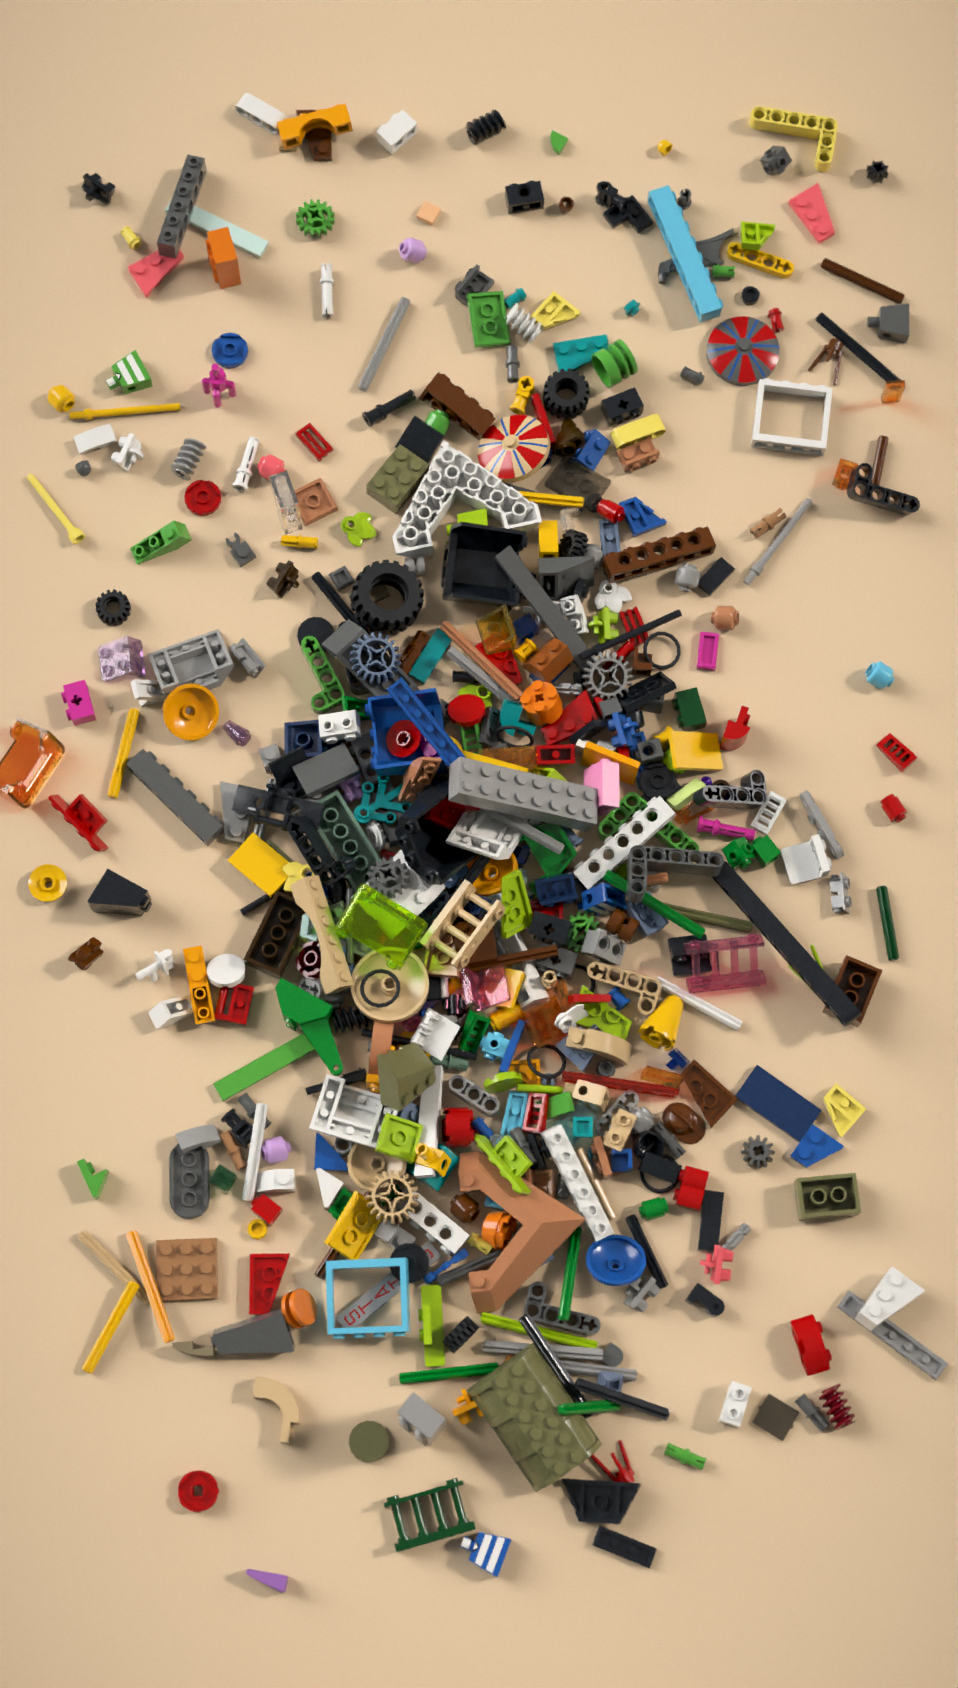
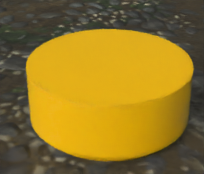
M254 1219L248 1224L247 1231L251 1238L260 1240L266 1236L268 1228L263 1220Z

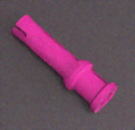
M699 816L696 833L706 832L712 834V836L720 834L734 838L745 837L746 840L753 842L756 830L723 824L718 819L713 821Z

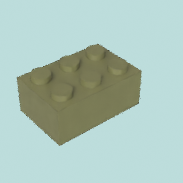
M399 444L367 483V494L397 514L419 487L429 470V464Z
M856 1173L796 1178L794 1181L799 1221L858 1216L861 1213Z

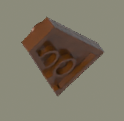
M296 110V114L299 116L300 114H308L317 110ZM323 127L308 131L305 137L314 161H332V131Z
M695 1060L681 1073L692 1096L712 1128L738 1098Z

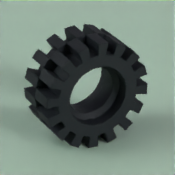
M573 529L566 530V534L563 533L562 535L563 539L560 538V545L558 544V557L585 556L584 553H587L586 547L589 545L587 543V535Z
M113 589V592H110V590H106L107 593H101L102 597L98 596V602L95 604L98 617L109 626L111 624L117 626L116 623L121 625L123 624L122 621H127V616H130L131 607L129 600L121 591L117 592L116 589ZM110 602L120 604V610L117 613L110 614L106 611V607Z
M467 1316L442 1342L455 1353L472 1337L479 1327Z

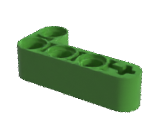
M306 636L301 642V651L323 690L312 697L311 710L316 714H322L340 705L345 692L317 639L313 636ZM307 643L313 645V655L309 647L306 648ZM321 659L324 663L321 666H316L313 661ZM329 675L332 677V681L326 683L322 680V677ZM339 692L341 697L333 699L331 693ZM316 700H321L324 702L325 705L321 708H317L314 705V702Z

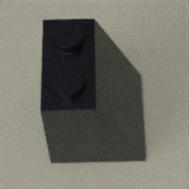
M108 868L87 901L95 913L142 916L144 912L147 913L152 905V899L148 890Z

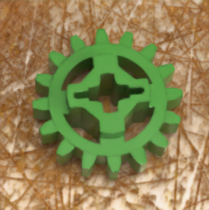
M310 199V204L303 202L304 208L298 207L299 212L296 213V224L299 225V231L304 230L305 236L310 233L311 238L315 234H317L318 238H321V233L327 235V229L332 231V225L335 224V214L332 212L331 206L327 207L326 201L321 204L320 199L316 203Z
M577 912L576 917L572 914L569 915L570 921L575 922L572 933L573 937L567 949L569 951L573 948L575 949L574 952L578 953V950H581L583 946L578 945V943H584L587 930L592 927L596 931V928L599 926V921L593 922L594 916L587 918L586 912L583 916H580L579 912ZM585 929L584 935L581 934L577 937V933Z

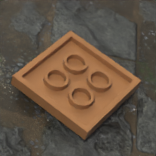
M217 1238L156 1240L157 1288L162 1301L218 1299Z

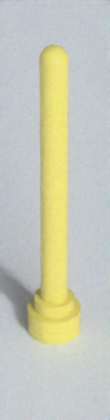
M28 474L27 479L67 529L71 542L73 544L80 543L85 538L82 530L71 524L33 474Z

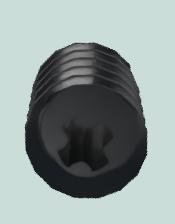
M492 110L491 113H485V117L482 115L478 119H473L472 122H467L466 131L471 143L475 144V138L481 142V135L487 139V132L493 136L494 129L499 133L500 126L506 130V124L501 114L497 110Z
M349 1006L348 1013L344 1008H341V1014L337 1010L333 1011L336 1034H338V1028L345 1033L347 1026L350 1031H353L354 1025L359 1030L361 1029V1023L368 1028L369 1021L374 1026V1020L365 1016L357 1006L356 1011H354L352 1006Z

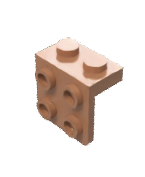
M630 1133L623 1149H632V1171L638 1169L640 1162L634 1153L633 1139ZM601 1136L594 1137L590 1148L593 1156L596 1155L598 1163H596L598 1174H602L603 1179L627 1173H612L611 1152L604 1148Z

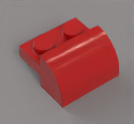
M741 706L736 722L728 720L720 749L733 751L745 743L750 727L747 726L751 716L747 714L748 707Z

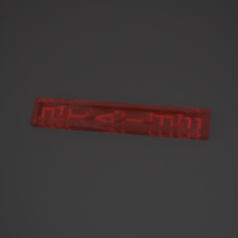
M563 1071L561 1077L562 1082L576 1084L578 1079L605 1086L609 1089L634 1090L637 1093L678 1098L680 1087Z

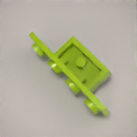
M476 1134L474 1139L477 1142V1147L486 1152L489 1156L488 1160L500 1169V1174L503 1178L510 1181L512 1189L518 1194L529 1195L532 1191L523 1182L521 1177L533 1163L509 1135H505L494 1147L486 1136Z
M423 1285L421 1286L422 1309H418L419 1321H423V1329H419L420 1342L424 1341L425 1366H445V1348L442 1342L444 1331L441 1286Z

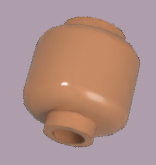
M718 606L715 612L711 613V623L715 624L718 630H733L739 624V611H736L733 606Z

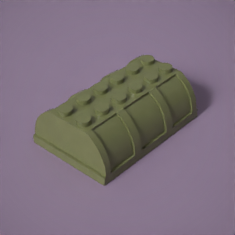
M534 1343L528 1345L466 1389L535 1492L560 1479L589 1458L603 1445L582 1414L566 1416L558 1414L559 1410L557 1407L559 1405L574 1402Z

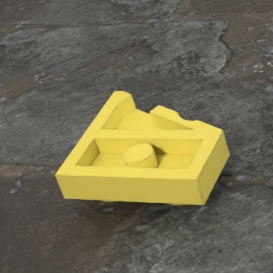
M553 291L531 315V318L535 317V323L541 322V328L546 330L579 317L581 311Z
M837 1083L823 1098L840 1138L844 1136L866 1110L865 1107Z

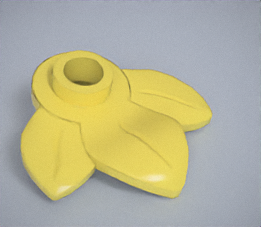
M290 862L282 867L283 871L289 875L284 885V890L292 892L291 884L306 877L305 872L307 870H310L312 876H315L308 864L302 865L299 862Z

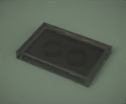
M564 456L544 484L545 487L560 495L583 497V507L592 511L610 486L611 480Z

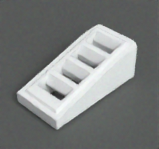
M770 791L766 802L762 804L751 827L768 835L787 800ZM766 806L772 808V809L775 810L776 812L774 813V812H772V811L766 809ZM762 813L772 817V819L770 820L764 817ZM760 819L769 825L766 827L757 821Z

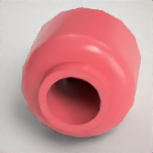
M271 454L263 456L257 466L259 475L272 482H275L278 478L282 479L286 472L284 461Z

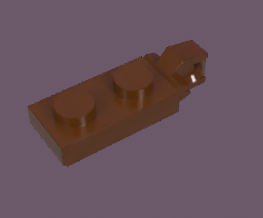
M418 630L413 640L407 643L401 653V657L398 659L401 661L399 667L407 675L411 672L414 661L419 658L421 649L424 645H427L430 636L422 630Z

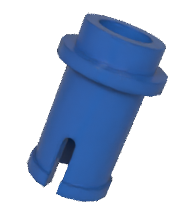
M480 1117L470 1124L473 1130L475 1129L479 1135L486 1136L488 1140L495 1135L484 1123V1119Z

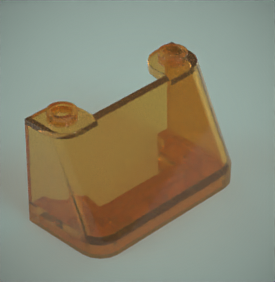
M17 717L10 727V735L14 742L0 761V796L25 809L31 806L65 753V747L49 730Z

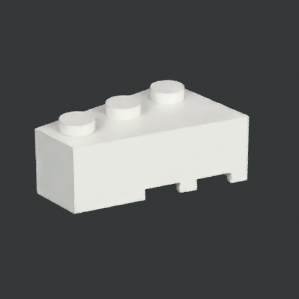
M892 1266L885 1273L854 1319L872 1331L896 1312L917 1299L925 1290Z

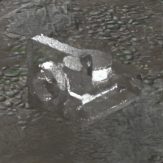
M566 507L560 510L559 519L562 533L566 534L565 531L569 529L574 530L573 519L578 518V508Z

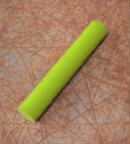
M517 1084L516 1091L561 1094L563 1093V1086Z

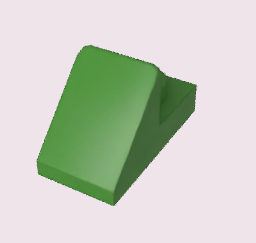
M83 1158L77 1161V1164L93 1198L97 1200L100 1198L109 1171L105 1169L93 1175L95 1170L92 1163H87Z

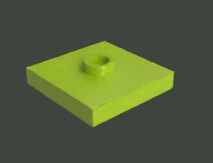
M386 1113L375 1152L410 1164L414 1163L415 1149L419 1144L424 1125Z

